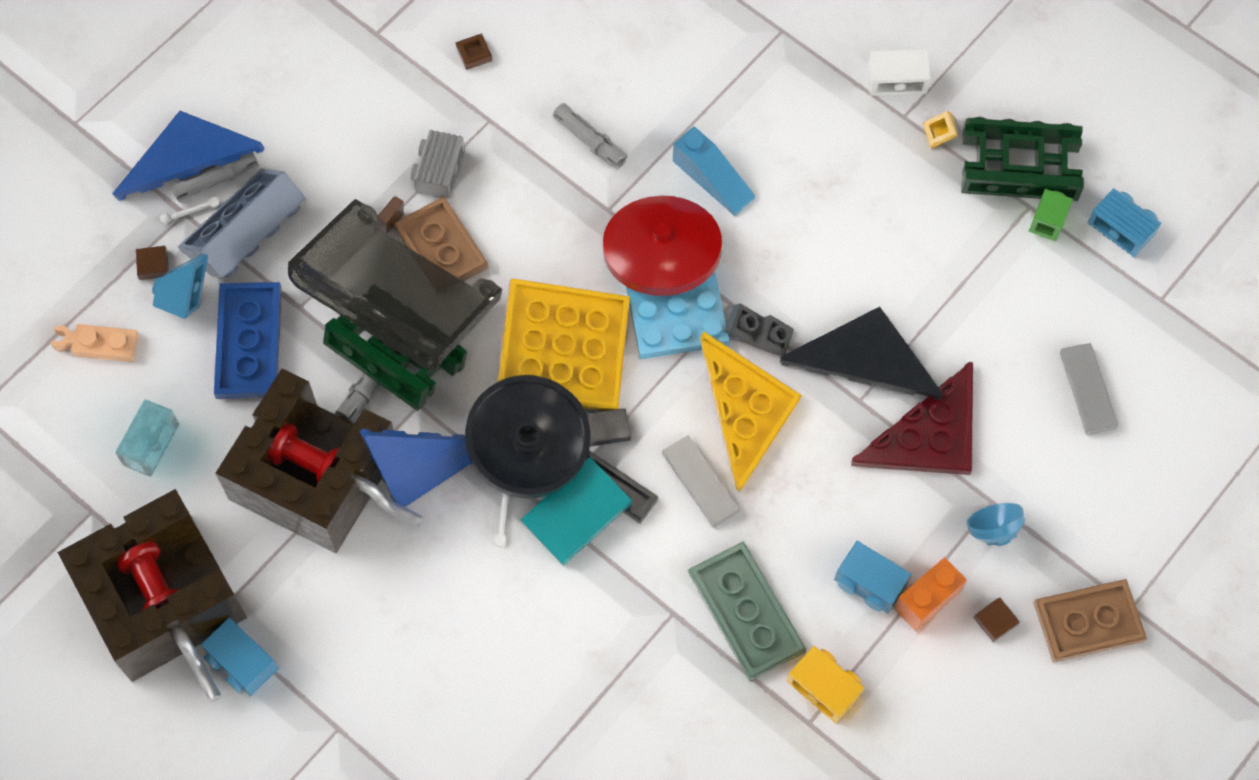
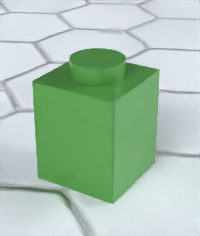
M1045 189L1028 232L1057 241L1073 199L1059 191Z

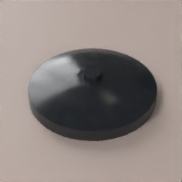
M534 375L509 377L487 388L473 404L465 428L467 455L477 474L494 489L520 498L547 496L567 486L582 469L591 441L588 417L578 399L559 383Z

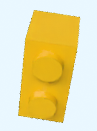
M814 645L791 670L786 682L837 724L859 699L865 687L861 685V679L851 670L844 671L838 666L836 658L829 651L823 648L819 650Z

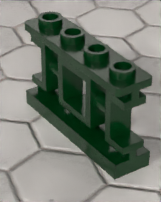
M967 118L962 131L963 145L977 146V162L965 161L962 169L961 193L1041 199L1044 190L1047 189L1059 191L1065 196L1072 198L1073 201L1078 202L1084 189L1083 170L1068 169V152L1079 153L1082 146L1081 136L1083 127L1071 123L1049 124L1042 121L1020 122L1013 119ZM986 139L1001 140L1000 150L986 149ZM1044 143L1059 144L1058 154L1044 153ZM1009 148L1035 150V166L1010 165ZM985 161H1000V171L985 170ZM1044 165H1058V175L1044 174Z
M375 286L369 289L367 297L364 295L360 299L359 311L364 314L352 323L340 315L337 320L333 317L325 324L323 338L325 346L416 411H419L426 404L428 396L431 397L434 394L436 382L431 377L439 369H443L451 376L464 369L467 351L459 343L445 336L435 326L428 324L415 315L412 310L405 308L388 293L381 291ZM380 317L381 319L386 321L387 324L383 327H380L378 324L375 323V321ZM363 331L372 335L368 341L359 336ZM393 335L411 347L401 357L383 345ZM426 350L435 356L431 361L421 356ZM411 364L420 369L415 375L406 369Z

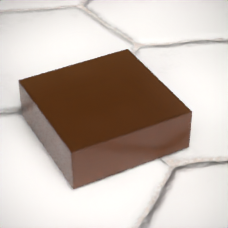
M482 33L455 42L456 49L466 70L492 61L491 52Z
M397 196L393 197L377 216L378 230L385 235L393 227V223L398 221L404 214L403 200Z
M165 245L136 249V266L139 280L158 278L169 271L168 250Z
M1000 597L973 617L993 643L1020 623Z

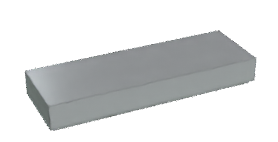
M1091 343L1062 348L1060 355L1086 435L1116 429L1118 423Z
M689 435L662 450V455L713 528L740 512L739 506Z

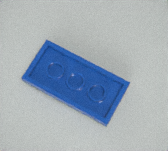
M280 282L219 283L214 396L216 399L263 398L278 375L282 290Z

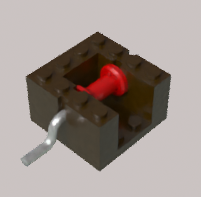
M281 368L252 414L255 420L251 428L245 425L215 472L230 501L336 554L370 497L384 511L418 528L424 519V516L389 499L378 487L382 478L359 432L362 429H369L370 432L394 430L392 422L365 408L355 423L317 406L309 381Z
M176 489L123 517L125 523L114 528L112 524H109L57 552L114 662L131 682L183 654L209 702H215L222 697L195 647L202 644L229 617L238 624L247 619V616Z

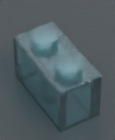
M144 399L115 452L123 466L149 477L152 476L179 426L173 410Z

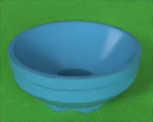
M1000 503L987 506L973 513L967 520L970 534L989 546H1003L1010 543L1013 538L1017 537L1018 532L1025 523L1023 507L1016 503Z

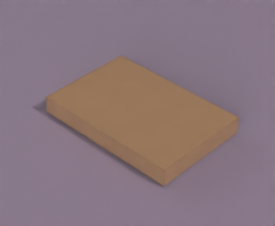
M444 196L393 223L394 230L437 296L489 268L488 262Z
M1127 579L1039 598L1033 602L1053 663L1145 642L1147 639Z

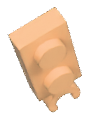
M77 324L76 330L73 332L65 326H55L56 334L65 336L62 341H51V345L56 351H66L71 348L72 355L76 357L123 362L134 361L139 339L137 330Z

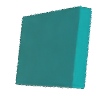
M589 457L578 475L567 486L547 495L520 520L558 562L564 566L633 502Z

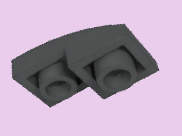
M741 303L734 305L725 330L726 333L745 343L780 356L786 354L794 331L792 327L774 316L763 317Z

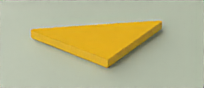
M703 332L700 336L702 351L735 488L740 492L802 395L714 337Z

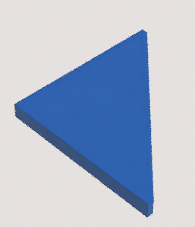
M180 110L112 194L117 200L121 201L126 199V196L138 191L144 193L162 187L164 182L175 178L182 180L200 174L204 168L216 164L220 167L240 160L239 156L254 151L257 154L261 153L265 148L257 140Z
M362 429L359 431L392 500L404 507L471 464L465 447L464 434L442 436L440 433L419 432L417 435L394 430L370 432L369 429Z

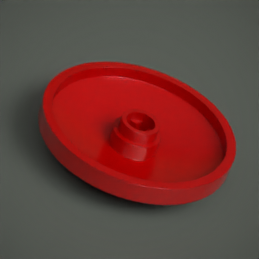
M651 196L629 203L610 219L603 235V256L611 274L626 287L648 295H676L698 287L714 273L722 255V235L713 216L700 205L675 196Z

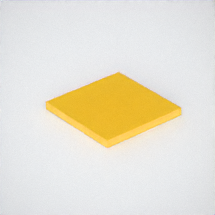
M511 278L497 382L519 375L540 376L564 386L578 399L583 408L599 411L617 410L619 407L630 296Z

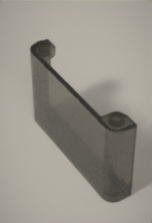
M354 199L288 262V277L298 289L428 370H435L500 301L502 288L492 280L480 278L472 287L378 229L376 211L371 206L365 205L357 199Z

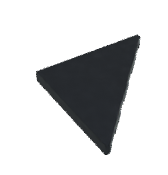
M880 306L780 357L782 366L788 367V365L805 368L808 372L826 376L832 374L848 378V381L870 386L872 384L889 387L892 391L914 395L916 393L933 397V400L936 401L943 398L942 391Z

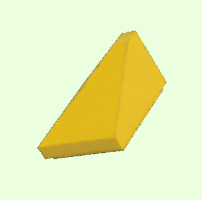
M949 111L923 122L932 149L958 137L956 118Z

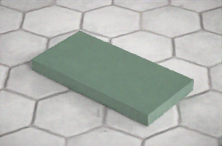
M744 541L688 569L690 578L749 682L806 653L807 649Z

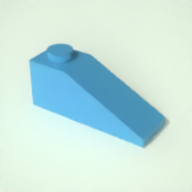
M695 126L673 143L672 161L732 215H737L755 199V194L718 147Z

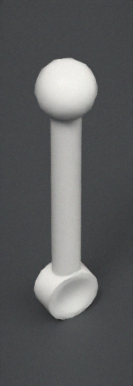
M211 197L207 203L173 214L164 213L161 215L160 221L162 224L168 225L174 219L207 208L216 210L220 207V200L217 197Z
M502 492L498 534L494 537V543L497 547H503L507 543L504 532L509 495Z

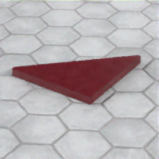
M968 362L953 377H950L939 386L943 393L941 400L936 401L933 400V397L928 396L921 403H918L890 429L888 428L872 441L861 453L855 455L852 458L851 466L970 475L972 472L973 362Z

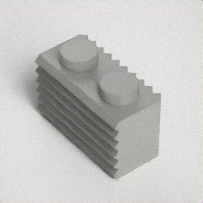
M429 130L427 139L421 140L418 155L421 156L420 162L413 165L410 177L411 181H414L416 192L451 198L465 152L464 139L461 135L457 136L455 134L451 135L450 133L446 134Z

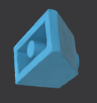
M201 254L158 277L152 287V293L154 294L152 306L183 319L196 311L200 306L208 255Z

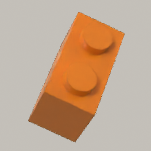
M944 557L898 597L894 609L917 631L962 591L967 579Z

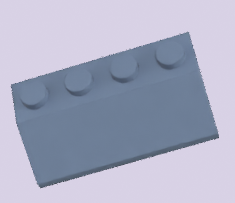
M261 168L187 237L178 248L190 259L201 254L208 255L206 272L210 276L220 279L229 277L237 270V264L244 257H249L258 250V244L265 237H270L279 230V224L286 217L289 218L300 210V204L306 198L285 172Z

